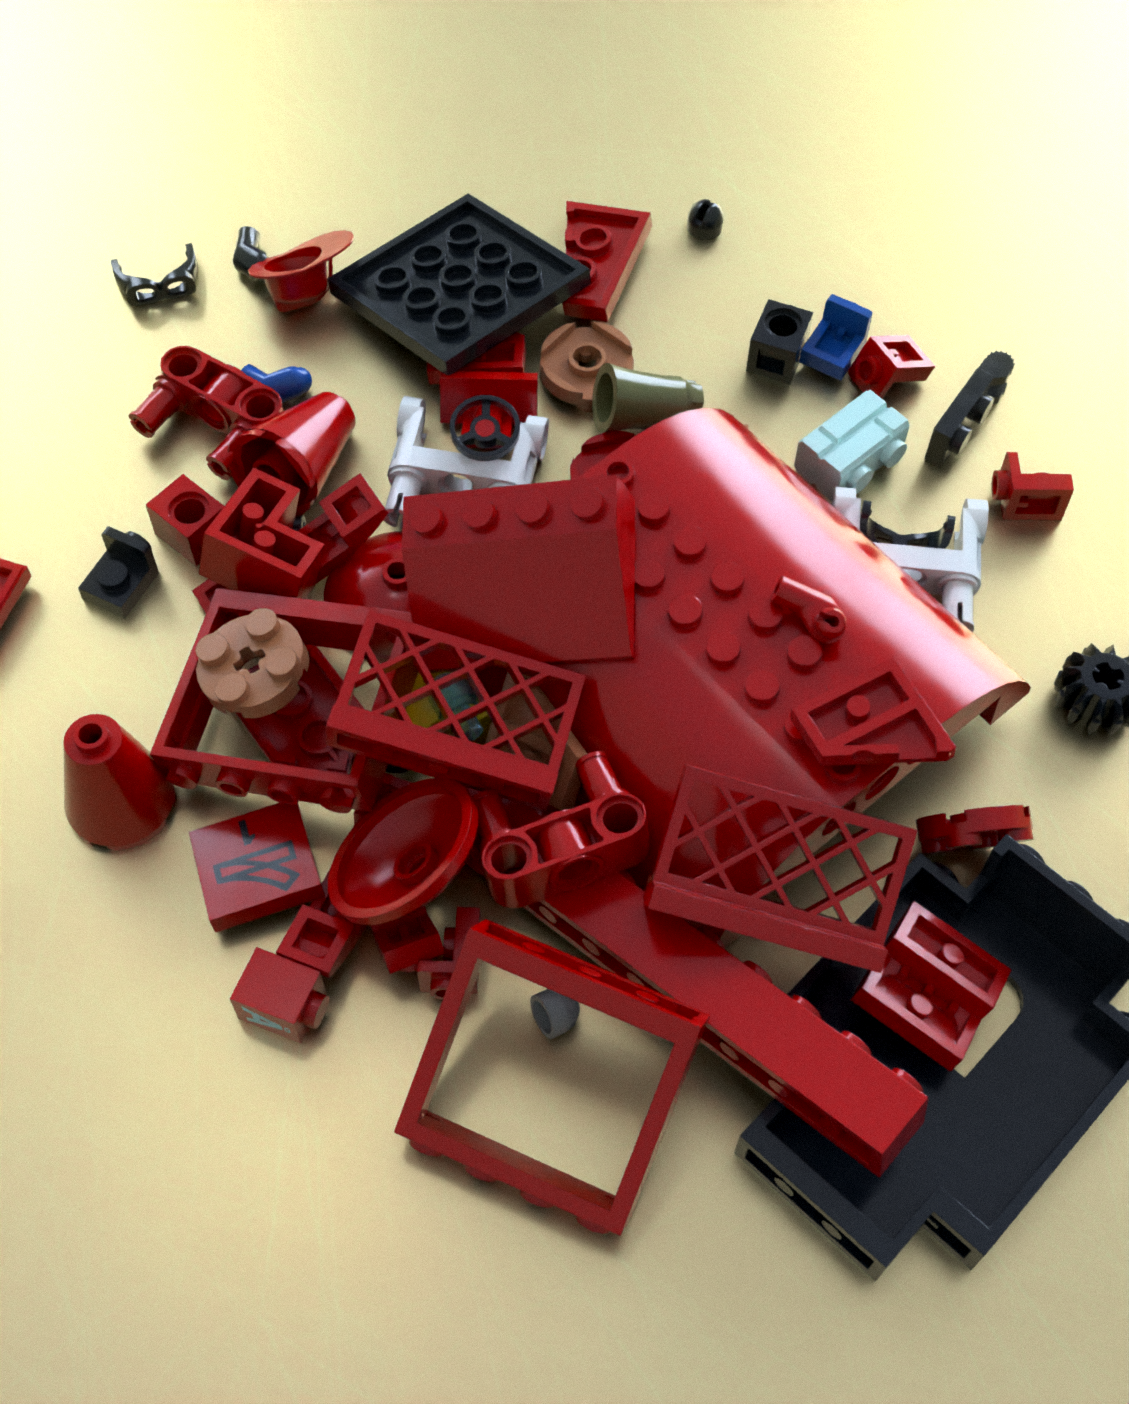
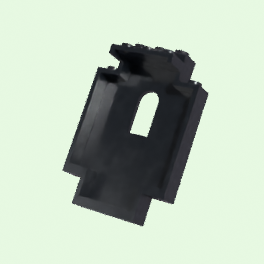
M1008 834L992 849L980 874L967 888L958 883L956 876L948 867L939 862H932L922 853H919L907 866L885 939L886 941L909 905L916 901L1012 969L1007 981L1017 990L1020 998V1012L1014 1022L965 1078L955 1069L950 1072L851 1001L867 969L822 957L787 994L790 997L798 995L809 1001L818 1010L822 1020L838 1032L848 1031L859 1037L868 1046L872 1056L889 1069L899 1068L909 1073L921 1085L923 1093L929 1097L924 1123L881 1177H877L775 1098L740 1135L734 1152L875 1281L878 1280L921 1227L972 1270L988 1253L1129 1080V1013L1119 1011L1110 1004L1129 981V922L1113 917L1093 901L1092 896L1084 887L1076 882L1064 879L1045 864L1044 859L1035 849L1026 844H1019ZM875 900L854 923L872 928L879 904L878 901Z

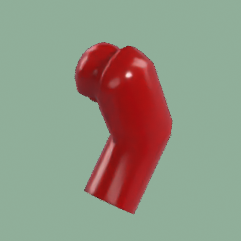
M785 576L779 578L772 592L771 602L797 613L810 636L817 641L829 644L841 639L847 627V620L830 596Z

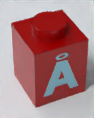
M256 947L230 997V1001L239 1020L302 1044L309 1028L317 1029L321 1024L329 1005V996L326 995L327 992L320 971Z

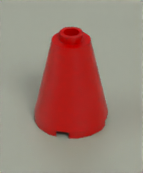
M322 392L241 432L229 445L228 453L233 451L234 461L229 465V469L237 486L239 487L251 470L256 468L299 488L300 494L295 516L303 515L315 504L355 427L356 419L350 404L337 394Z
M90 714L73 722L67 729L63 741L64 809L70 826L82 841L90 845L94 843L107 846L109 850L123 851L144 845L161 833L166 826V818L171 811L172 805L175 806L177 797L174 785L166 780L167 775L149 755L150 751L113 718L103 714Z

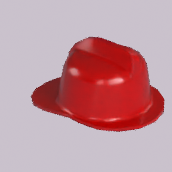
M340 230L317 236L283 254L253 264L248 269L249 275L264 280L274 305L280 312H288L310 306L320 301L328 292L327 278L333 275L332 258L352 244L354 240L353 233L347 230Z

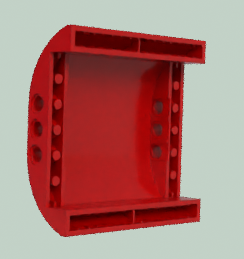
M700 408L666 418L638 433L576 478L617 475L635 498L634 659L555 664L553 666L586 675L571 731L587 753L594 751L605 752L621 788L628 790L630 794L639 798L645 805L650 839L649 852L642 862L625 869L634 879L636 886L645 891L649 875L652 876L685 763L858 813L865 811L922 763L820 766L791 721V708L892 657L896 658L950 738L978 715L988 724H993L1030 691V685L740 421L722 409ZM781 576H785L830 596L835 601L847 620V627L841 639L829 644L817 641L810 636L797 613L770 601L774 587ZM505 668L484 669L476 673L489 697L501 693L508 671ZM468 679L461 680L464 686L480 703L481 701ZM548 681L539 685L555 709L566 704L570 688ZM697 780L694 781L688 806L698 824L729 808L718 786ZM582 783L574 807L590 802ZM729 790L736 803L750 796ZM763 799L741 811L756 840L786 824L775 802ZM787 806L793 819L806 813V811ZM684 816L679 835L692 828L686 816ZM735 816L703 832L718 861L749 845ZM819 816L799 828L812 854L839 832L833 819ZM619 828V829L614 830L613 832H614V833H625V832H628V831H630V830H632V829H631V828ZM792 832L761 849L776 877L806 860ZM697 836L675 848L669 867L670 872L691 877L712 865ZM755 853L724 869L733 888L745 893H749L770 881ZM718 874L705 880L706 882L724 886ZM682 918L696 929L705 927L712 931L723 942L725 948L742 935Z

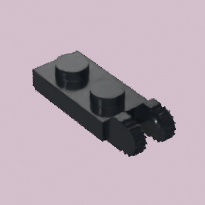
M1002 351L991 352L990 355H987V358L975 370L934 427L924 458L926 459L925 462L941 469L951 453L958 456L962 453L973 431L969 427L973 422L982 424L992 405L997 404L1002 395H1004L1008 384L1006 381L1015 365L1011 355Z

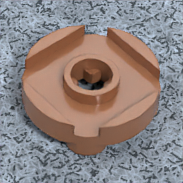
M592 321L591 328H576V322L562 325L551 332L542 344L540 360L541 383L558 399L575 404L583 412H592L593 388L601 366L605 363H610L634 370L631 343L621 331L606 323ZM591 359L596 361L595 366L590 368L581 367L577 362L581 360L587 363Z
M267 608L256 609L249 615L227 622L214 633L201 638L195 650L198 657L196 667L197 680L210 703L220 712L227 714L226 710L240 712L244 718L263 717L287 705L300 690L297 682L303 674V669L308 672L309 667L308 651L297 630L288 621L278 618L272 610ZM258 657L262 658L258 661L260 669L256 672L250 673L246 668L242 669L249 660Z

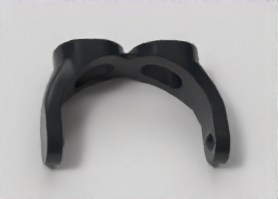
M192 243L185 244L187 261L167 274L161 282L123 274L122 266L119 264L118 259L110 260L116 284L127 296L129 304L135 306L147 305L162 299H175L194 293L196 290L195 280L198 265ZM183 281L179 286L168 289L170 284ZM141 289H152V290H154V292H152V293H141V292H138V290H141Z
M864 500L860 513V531L872 542L876 543L880 542L875 537L889 539L892 541V544L907 545L912 543L930 548L945 549L953 535L956 516L947 515L943 527L938 531L900 535L873 521L869 517L872 513L871 501Z

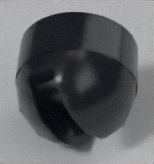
M702 199L694 203L688 213V232L700 240H710L719 236L723 227V213L720 205L711 203L709 199Z

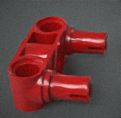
M177 346L171 348L161 358L160 367L162 372L155 378L156 382L153 384V391L129 414L130 423L138 433L147 438H152L160 426L176 411H184L199 419L211 429L226 434L227 436L220 445L206 457V461H208L209 469L216 476L223 480H230L232 476L229 465L234 460L233 451L228 453L229 445L241 432L283 412L282 399L274 389L249 377L237 367L225 364L194 347Z
M590 752L576 762V771L590 802L571 809L553 812L541 820L522 827L513 828L497 791L486 790L473 796L478 808L477 833L481 840L478 849V859L486 877L490 894L496 903L512 909L525 907L563 892L581 889L595 880L637 865L648 855L650 839L645 805L639 798L630 794L628 790L621 788L605 752ZM619 828H631V829H632V830H630V831H628V832H625V833H614V832H613L614 830L619 829ZM509 868H522L514 874H502Z

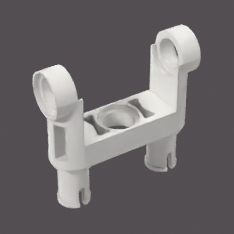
M409 396L402 398L397 417L398 439L387 473L391 485L385 506L388 514L384 521L392 527L397 526L399 514L403 515L405 496L532 484L537 461L542 462L545 455L549 431L548 418L528 415L526 423H520V436L514 447L511 461L501 459L477 461L464 456L462 453L423 447L427 436L426 433H423L426 414L425 399ZM452 474L464 476L467 479H461L453 476ZM403 518L400 524L401 528L403 527Z
M835 487L831 505L860 530L861 498H856V488ZM965 499L960 519V531L954 532V550L873 542L929 594L942 595V605L971 632L974 631L973 596L981 587V545L986 536L989 513L988 501L978 499Z

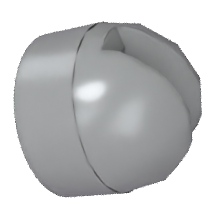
M549 989L531 996L530 1004L534 1019L541 1032L548 1039H553L568 1032L575 1025L580 1012L579 1002Z

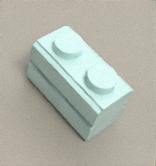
M865 391L798 442L794 462L795 470L810 484L815 483L816 488L831 501L835 487L856 488V494H858L868 485L878 468L882 465L891 468L903 457L907 450L905 440L910 426L908 419L893 407L888 408L886 402L873 391Z

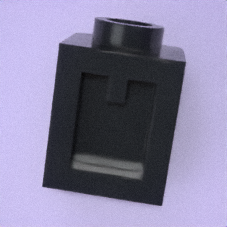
M107 526L101 534L107 550L80 584L78 590L83 600L126 619L157 577L159 571L151 545L146 539L135 532L127 531L123 533Z

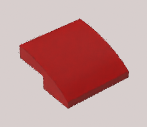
M913 901L884 943L888 953L882 973L867 970L851 1001L951 1072L963 1060L981 1020L994 1009L1012 969L916 901Z

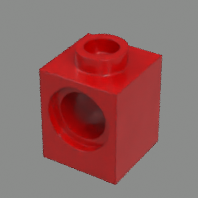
M182 474L145 505L155 535L197 567L201 560L204 532L223 509L224 505Z

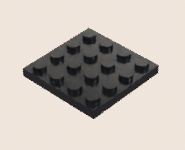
M469 193L327 278L330 293L446 375L455 373L591 284L590 269Z

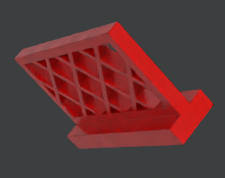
M368 609L336 704H333L326 724V745L438 779L455 780L465 787L481 792L495 790L501 798L546 811L553 795L559 774L558 771L586 675ZM375 629L398 636L407 652L379 664L370 648ZM413 641L422 643V645L415 647ZM437 649L452 652L461 669L435 681L422 656ZM366 658L371 669L360 673ZM468 658H472L478 661H475L470 664ZM413 661L426 685L398 698L386 673ZM492 665L507 669L516 685L489 697L476 673ZM522 674L531 676V678L525 680ZM376 678L390 703L373 711L350 705L355 688ZM467 678L481 702L454 715L440 690ZM547 681L570 688L566 704L547 714L543 712L531 689ZM521 694L535 720L509 731L496 706ZM432 695L445 720L429 728L413 724L405 707ZM396 712L400 720L388 717V715ZM487 712L500 737L484 745L469 741L460 724ZM561 718L556 734L550 723ZM541 728L553 748L548 765L525 758L515 740ZM451 729L455 737L443 732ZM506 745L510 753L498 749Z
M685 763L652 876L649 875L643 900L647 908L882 973L888 949L884 947L885 939L918 830ZM695 780L718 786L729 808L698 824L688 806ZM729 790L750 796L736 803ZM763 799L775 802L786 824L756 840L741 811ZM787 806L806 811V813L793 819ZM684 816H686L692 828L679 835ZM735 816L749 845L718 861L703 832ZM819 816L831 818L844 840L814 856L799 828ZM845 823L863 827L864 829L851 835ZM792 832L806 861L776 877L761 849ZM878 832L898 837L892 860L871 872L856 844ZM697 836L712 865L691 877L670 872L669 867L675 848ZM849 849L863 877L834 893L819 865ZM755 853L770 881L749 893L735 890L724 869ZM812 869L827 897L806 909L792 906L782 886ZM718 874L724 886L706 882L705 880ZM887 876L883 891H881L876 881ZM867 886L870 887L879 903L872 928L850 922L839 903ZM775 890L781 902L763 898V896ZM832 906L838 918L820 913Z

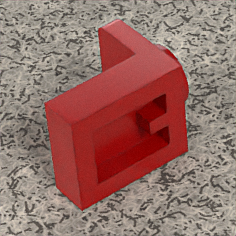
M909 335L870 336L849 368L848 375L863 393L871 390L883 399L893 383L926 381L936 366Z
M1006 452L1001 469L993 472L991 492L992 498L1000 501L1002 520L1062 521L1074 492L1071 474H1049L1046 472L1023 474L1020 470L1018 452Z
M457 907L455 927H445L443 943L445 954H443V961H418L417 976L421 992L429 993L432 997L443 1000L470 927L481 922L480 908ZM479 973L471 994H478Z

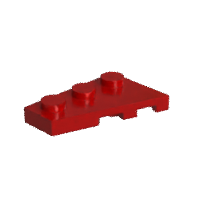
M566 201V254L590 269L591 284L562 302L564 315L608 322L653 227L651 212Z

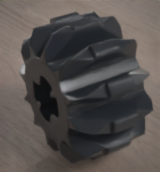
M1092 643L1087 648H1084L1082 654L1073 651L1066 658L1062 666L1063 669L1058 672L1054 680V690L1059 692L1056 697V708L1071 710L1068 715V725L1081 720L1086 723L1088 735L1095 732L1101 726L1110 736L1118 732L1122 725L1129 727V656L1125 658L1117 656L1114 644L1106 648L1104 653Z

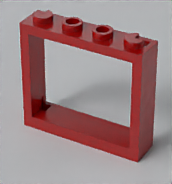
M216 588L149 754L167 775L166 780L175 786L185 789H195L197 785L214 787L225 794L235 797H245L248 793L265 795L285 805H297L299 801L315 803L336 813H349L351 809L372 812L388 763L356 754L350 774L198 752L197 748L214 706L199 686L196 676L198 657L195 650L198 642L204 636L214 633L227 622L249 615L252 611L259 608L270 609L278 618L288 621L297 630L305 645L350 651L355 649L368 609L408 622H412L411 612ZM375 629L370 643V648L374 654L388 655L390 660L407 652L398 636ZM412 661L386 673L398 698L412 692L418 670ZM381 685L371 711L390 703ZM396 712L388 715V717L400 720Z
M485 919L468 930L394 1133L409 1139L410 1145L420 1153L434 1157L444 1155L464 1164L465 1171L479 1180L486 1182H496L499 1180L520 1190V1195L526 1201L544 1208L556 1206L575 1215L578 1223L588 1230L601 1234L612 1232L621 1236L634 1213L710 1014ZM483 961L674 1043L616 1196L428 1111Z

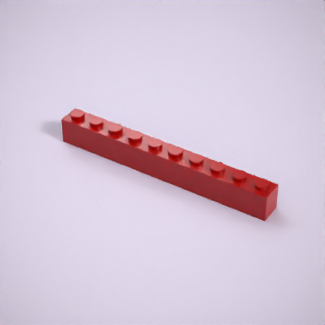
M464 786L472 796L481 792ZM501 798L514 829L541 820L547 816L541 809ZM476 833L472 851L465 864L486 879L478 859V849L481 840L478 833ZM509 868L502 874H514L522 868ZM626 870L595 880L581 889L563 892L523 907L605 970L710 1014L700 1040L702 1044L877 1177H881L924 1123L929 1097L923 1093V1088L914 1077L899 1068L891 1070L875 1059L868 1046L859 1037L848 1031L840 1033L822 1020L818 1010L809 1001L798 995L788 996L773 985L770 976L759 965L749 960L743 963L726 951L723 942L705 927L696 929L681 917L647 908L643 900L644 891L636 886L634 879Z

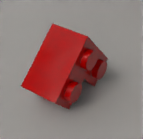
M253 468L204 532L199 575L231 590L307 599L317 582L325 544L293 530L300 489Z

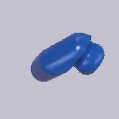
M248 364L241 370L249 377L279 393L282 403L300 397L309 391L312 386V377L309 371L302 367L291 366L266 374L255 366Z

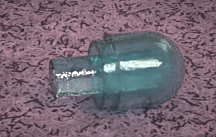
M453 672L440 673L434 677V680L436 681ZM466 678L440 690L454 715L479 703L477 695ZM432 695L428 696V700L439 720H445ZM477 716L460 724L469 741L477 739L484 731Z

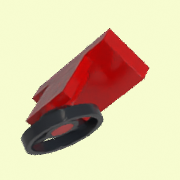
M456 371L451 375L440 373V423H450V435L454 446L460 453L470 459L493 461L504 457L515 447L519 440L520 423H526L528 415L537 416L538 373ZM456 424H463L461 436L457 437L455 432ZM513 425H515V430L512 436V427ZM470 448L499 449L490 452H479L472 450Z

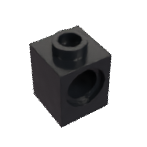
M768 299L750 340L746 371L791 385L800 363L801 349L809 339L813 312Z

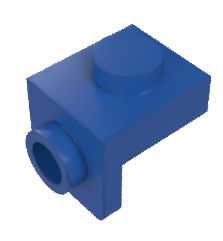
M831 294L825 303L822 320L801 349L799 362L841 381L867 341L873 315L872 311Z

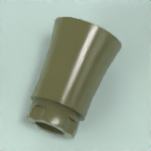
M610 363L603 364L599 369L592 396L593 419L596 428L600 432L647 429L671 416L689 410L700 409L704 404L702 385H698L694 380H684L680 376L635 371Z

